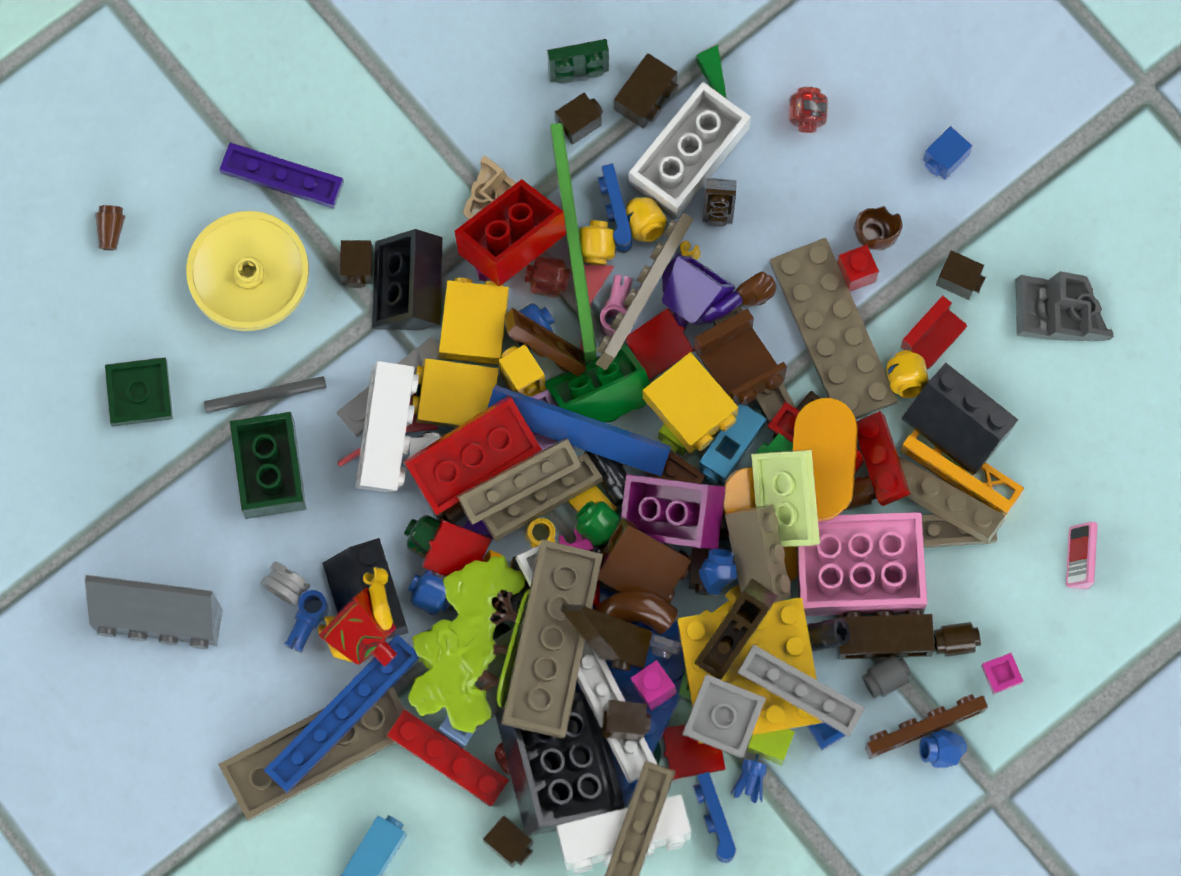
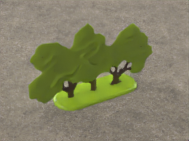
M493 556L488 562L475 560L467 564L462 570L455 571L443 579L445 596L450 605L456 609L458 613L457 618L454 621L442 619L432 625L431 631H423L411 637L417 656L430 661L432 665L430 670L415 679L408 695L409 703L416 708L420 716L436 713L443 707L447 710L452 728L473 733L477 725L484 724L492 716V710L486 700L487 690L493 686H498L497 703L501 708L505 706L530 590L528 589L525 592L519 612H516L512 607L510 597L519 593L524 587L525 577L521 571L514 570L508 566L505 556ZM501 590L508 592L507 598L502 596ZM494 597H497L505 604L502 606V609L506 610L505 613L494 608L492 605ZM494 615L501 617L498 621L491 620ZM505 620L515 623L509 646L496 644L493 640L495 627ZM498 653H503L507 655L501 676L497 678L488 671V665L495 659ZM476 681L485 682L484 686L480 688L474 685Z

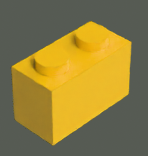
M525 344L519 348L513 346L502 353V358L499 359L500 376L509 390L529 397L546 391L545 374Z

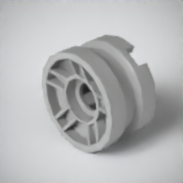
M274 561L270 567V574L264 576L260 583L283 601L297 606L299 596L302 592H306L309 589L310 584H305L306 580L297 573L291 572L286 566Z

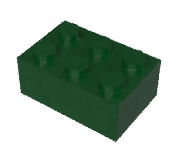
M285 412L230 421L241 510L245 519L307 510L295 421L292 413Z

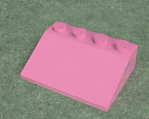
M921 512L839 515L831 520L818 521L820 544L797 546L798 598L802 597L805 616L843 615L845 612L874 614L876 611L883 610L893 611V613H905L907 610H925L927 592Z

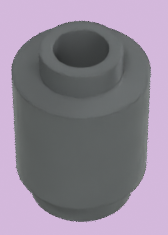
M892 655L869 668L867 674L862 676V679L873 698L879 695L884 697L909 683L908 675L911 674V671L903 658L897 659Z

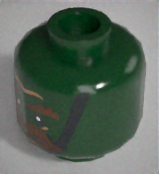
M423 515L418 521L412 519L404 532V535L408 537L407 548L425 559L430 548L429 541L434 539L441 522L429 515Z

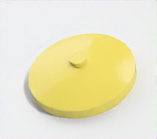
M241 211L215 220L198 235L188 255L186 277L195 303L209 319L229 329L256 331L279 323L296 309L307 289L309 263L302 241L288 224L267 213Z

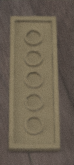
M827 238L771 258L769 263L827 397L846 404L853 412L855 419L895 405L897 398L890 388L889 380Z
M543 539L540 541L501 724L562 739L565 737L585 639L561 612L562 604L583 605L592 609L603 554Z
M392 686L288 794L264 769L322 710L218 765L247 821H250L395 744L386 735L404 710V707Z

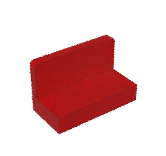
M943 295L903 338L900 346L903 350H908L922 356L927 370L937 362L967 327L965 322L950 311L952 302Z

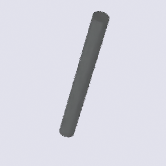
M324 376L207 400L204 401L206 413L327 387Z

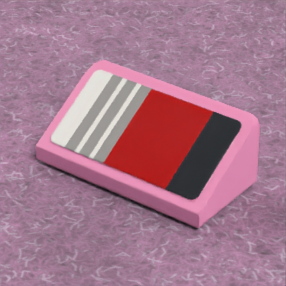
M1096 522L1075 525L1069 529L1066 586L1069 588L1089 589L1094 583L1098 525Z

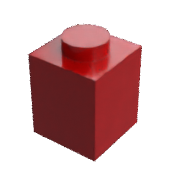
M867 244L838 256L837 264L850 292L876 282L879 270Z

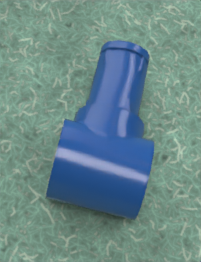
M307 590L300 596L298 601L299 609L294 617L296 622L287 641L284 643L285 646L291 649L294 647L295 651L300 653L303 652V648L313 628L316 629L319 622L323 621L329 612L328 603L324 595L317 590ZM311 600H318L322 603L320 610L316 613H309L305 610L306 605Z

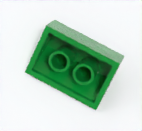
M626 344L621 346L615 359L606 370L595 364L599 358L598 356L593 361L585 362L586 370L579 377L568 371L545 381L546 390H549L556 406L604 423L616 421L620 416L632 410L645 407L647 403L643 399V389L650 385L645 369Z

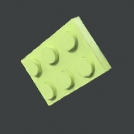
M812 450L751 454L756 507L773 504L774 513L778 518V533L781 545L788 547L820 544Z

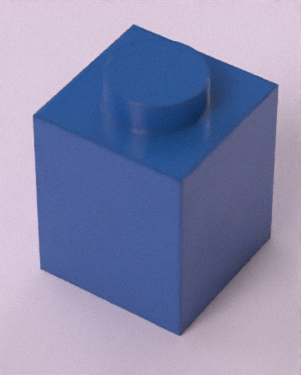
M950 126L925 151L923 158L925 167L933 175H940L946 180L968 158L972 145Z

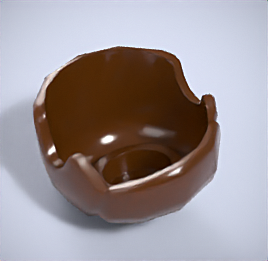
M885 206L875 209L867 208L860 212L853 227L855 235L862 245L867 244L871 250L882 251L895 244L903 224L899 213L893 215L888 212Z

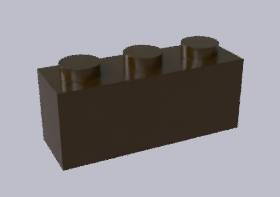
M883 610L874 612V616H862L861 612H845L843 617H838V619L843 618L847 622L850 632L848 644L837 646L838 660L889 658L892 655L896 658L932 657L935 651L932 614H924V610H907L905 615H893V611Z

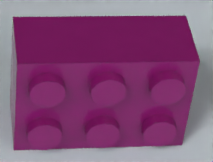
M626 474L621 519L624 517L630 520L638 530L662 543L718 549L726 487Z

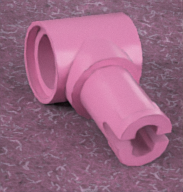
M614 275L613 277L614 281L610 298L606 300L605 306L600 313V329L608 337H611L614 330L606 323V319L610 316H616L619 311L624 314L628 307L623 303L633 283V279L625 276L623 285H621L622 275Z

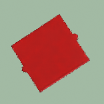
M669 308L628 334L625 339L650 380L679 362L690 352H694L693 346L684 333L685 328L678 324Z
M442 519L434 539L429 541L430 548L421 566L447 577L455 571L462 570L467 564L475 560L484 562L482 559L491 542V538Z
M686 724L666 728L663 734L666 751L663 755L668 760L669 769L675 771L673 780L697 776L706 772L714 773L726 770L722 750L705 743L698 744L697 740L682 735Z

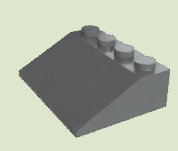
M86 575L85 588L89 625L97 631V635L116 637V633L127 634L128 639L135 641H146L147 637L159 638V643L166 645H177L178 641L190 642V647L197 649H208L209 645L217 646L223 609L212 591Z

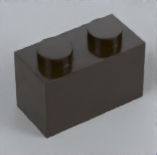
M647 53L614 98V110L644 129L649 121L653 123L662 110L660 105L664 99H671L679 86L677 84V71Z

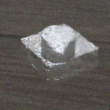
M652 633L649 645L653 647L652 654L669 659L671 654L680 655L681 643Z

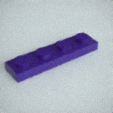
M229 142L219 169L222 174L332 209L335 208L344 184L342 177Z

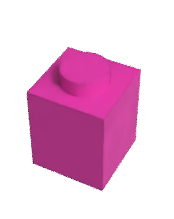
M657 660L631 678L633 687L651 711L677 694L675 685Z

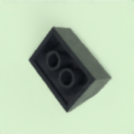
M413 229L375 241L372 329L423 330L440 325L443 237Z
M946 362L930 379L901 418L973 476L1009 436L1019 420Z
M380 538L351 546L322 563L338 614L366 587L370 588L371 585L363 581L364 574L372 573L375 575L374 567L385 569L388 573V580L384 587L393 623L396 626V630L387 639L394 638L397 634L400 636L409 633Z

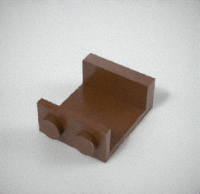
M748 308L695 337L694 351L710 375L736 405L749 404L762 391L766 389L771 391L779 387L784 382L787 369L784 362L777 365L754 331V317Z
M623 517L601 552L603 556L598 580L620 592L631 590L649 592L670 603L675 594V586L679 580H684L690 571L691 559L685 551L680 549L678 552L638 530L633 522Z

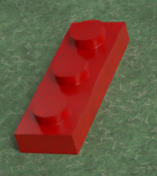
M878 411L857 421V438L878 503L886 506L910 495L885 415Z

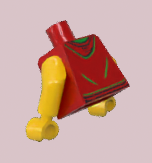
M374 567L375 575L366 573L363 576V581L371 585L370 588L366 587L356 595L337 616H325L326 625H319L317 631L319 633L318 636L327 642L333 657L361 665L367 658L373 655L386 667L398 655L385 641L396 630V626L393 623L384 587L388 580V573L383 568Z

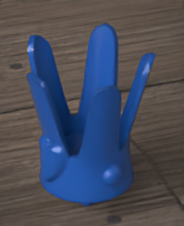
M756 754L754 761L743 760L741 765L742 772L731 793H734V798H739L745 788V794L747 796L751 795V801L754 804L758 800V795L760 801L763 802V777L767 773V765L758 762V754Z

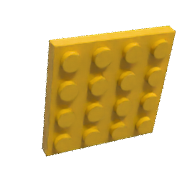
M802 597L776 601L721 679L724 682L766 698L752 735L824 723L737 673L751 647L755 645L817 680ZM729 610L677 618L692 708L705 675L712 676L694 664V662Z

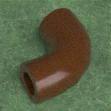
M634 590L616 593L600 602L594 608L596 611L628 623H643L658 634L666 632L672 626L678 613L677 608L666 600L649 592Z

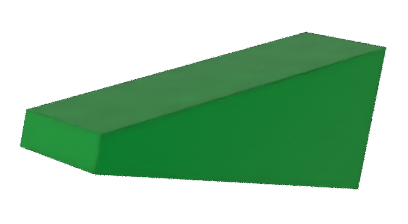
M715 45L697 54L696 63L708 85L727 99L718 45Z

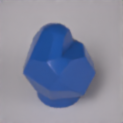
M723 549L709 550L708 558L705 559L699 570L701 581L711 596H719L723 588L737 578L736 564L733 561L734 554L730 551Z
M940 729L929 737H923L919 744L922 761L931 762L934 768H947L958 765L961 757L967 751V744L964 738L945 729Z

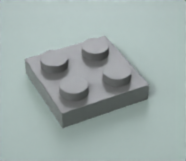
M706 674L682 735L743 758L766 698Z

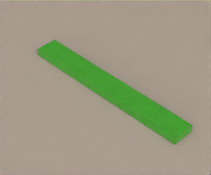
M561 123L550 124L585 361H593L597 358L596 343L563 125Z

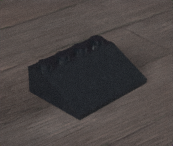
M583 691L574 693L567 731L563 739L501 724L504 708L495 714L526 837L557 831V825L625 809L608 741L606 738L601 737L602 729Z

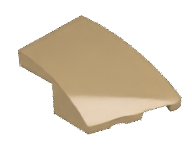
M485 155L480 161L481 169L477 181L473 182L471 197L467 200L463 215L468 220L516 184L515 181L506 175L501 167Z

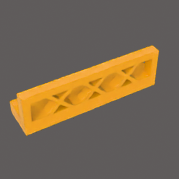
M916 430L911 435L909 434L902 445L901 453L948 484L1005 515V517L1024 490V487L986 462L980 468L985 472L987 482L983 483L967 473V470L960 465L957 466L941 455L943 451L936 446L931 449L917 440L920 433ZM990 476L995 478L997 481H991ZM1005 485L1015 492L1008 500L993 490V486Z

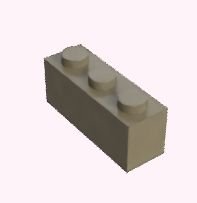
M773 504L743 508L726 514L725 517L741 593L752 578L778 596L775 603L776 601H782L791 597V582L786 572L784 563L785 553L780 543L778 518L774 513Z

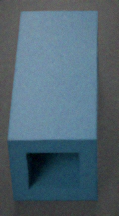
M738 405V416L735 417L737 422L727 431L723 432L721 430L699 461V470L706 476L705 479L713 484L719 482L725 485L727 478L735 471L765 427L766 418L746 405Z
M378 815L341 876H382L407 836L405 831L402 830L404 824L387 815L386 819Z

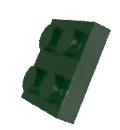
M607 39L547 50L550 82L557 81L564 84L573 81L577 77L587 76L588 78H596L602 76L604 72H609Z
M166 357L105 365L109 416L112 427L173 419L168 361Z

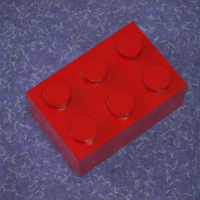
M521 179L454 232L458 254L500 287L566 235L563 210Z

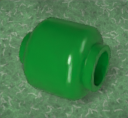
M589 501L575 516L577 531L585 539L589 540L593 547L607 544L621 521L619 515L604 501L595 503Z

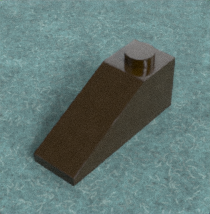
M751 578L694 664L721 680L778 596Z
M562 604L561 612L600 659L612 663L611 668L624 672H630L631 667L644 668L653 631L583 605Z

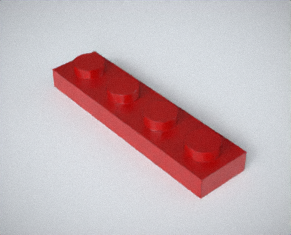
M405 709L386 735L389 739L489 807H492L509 781Z

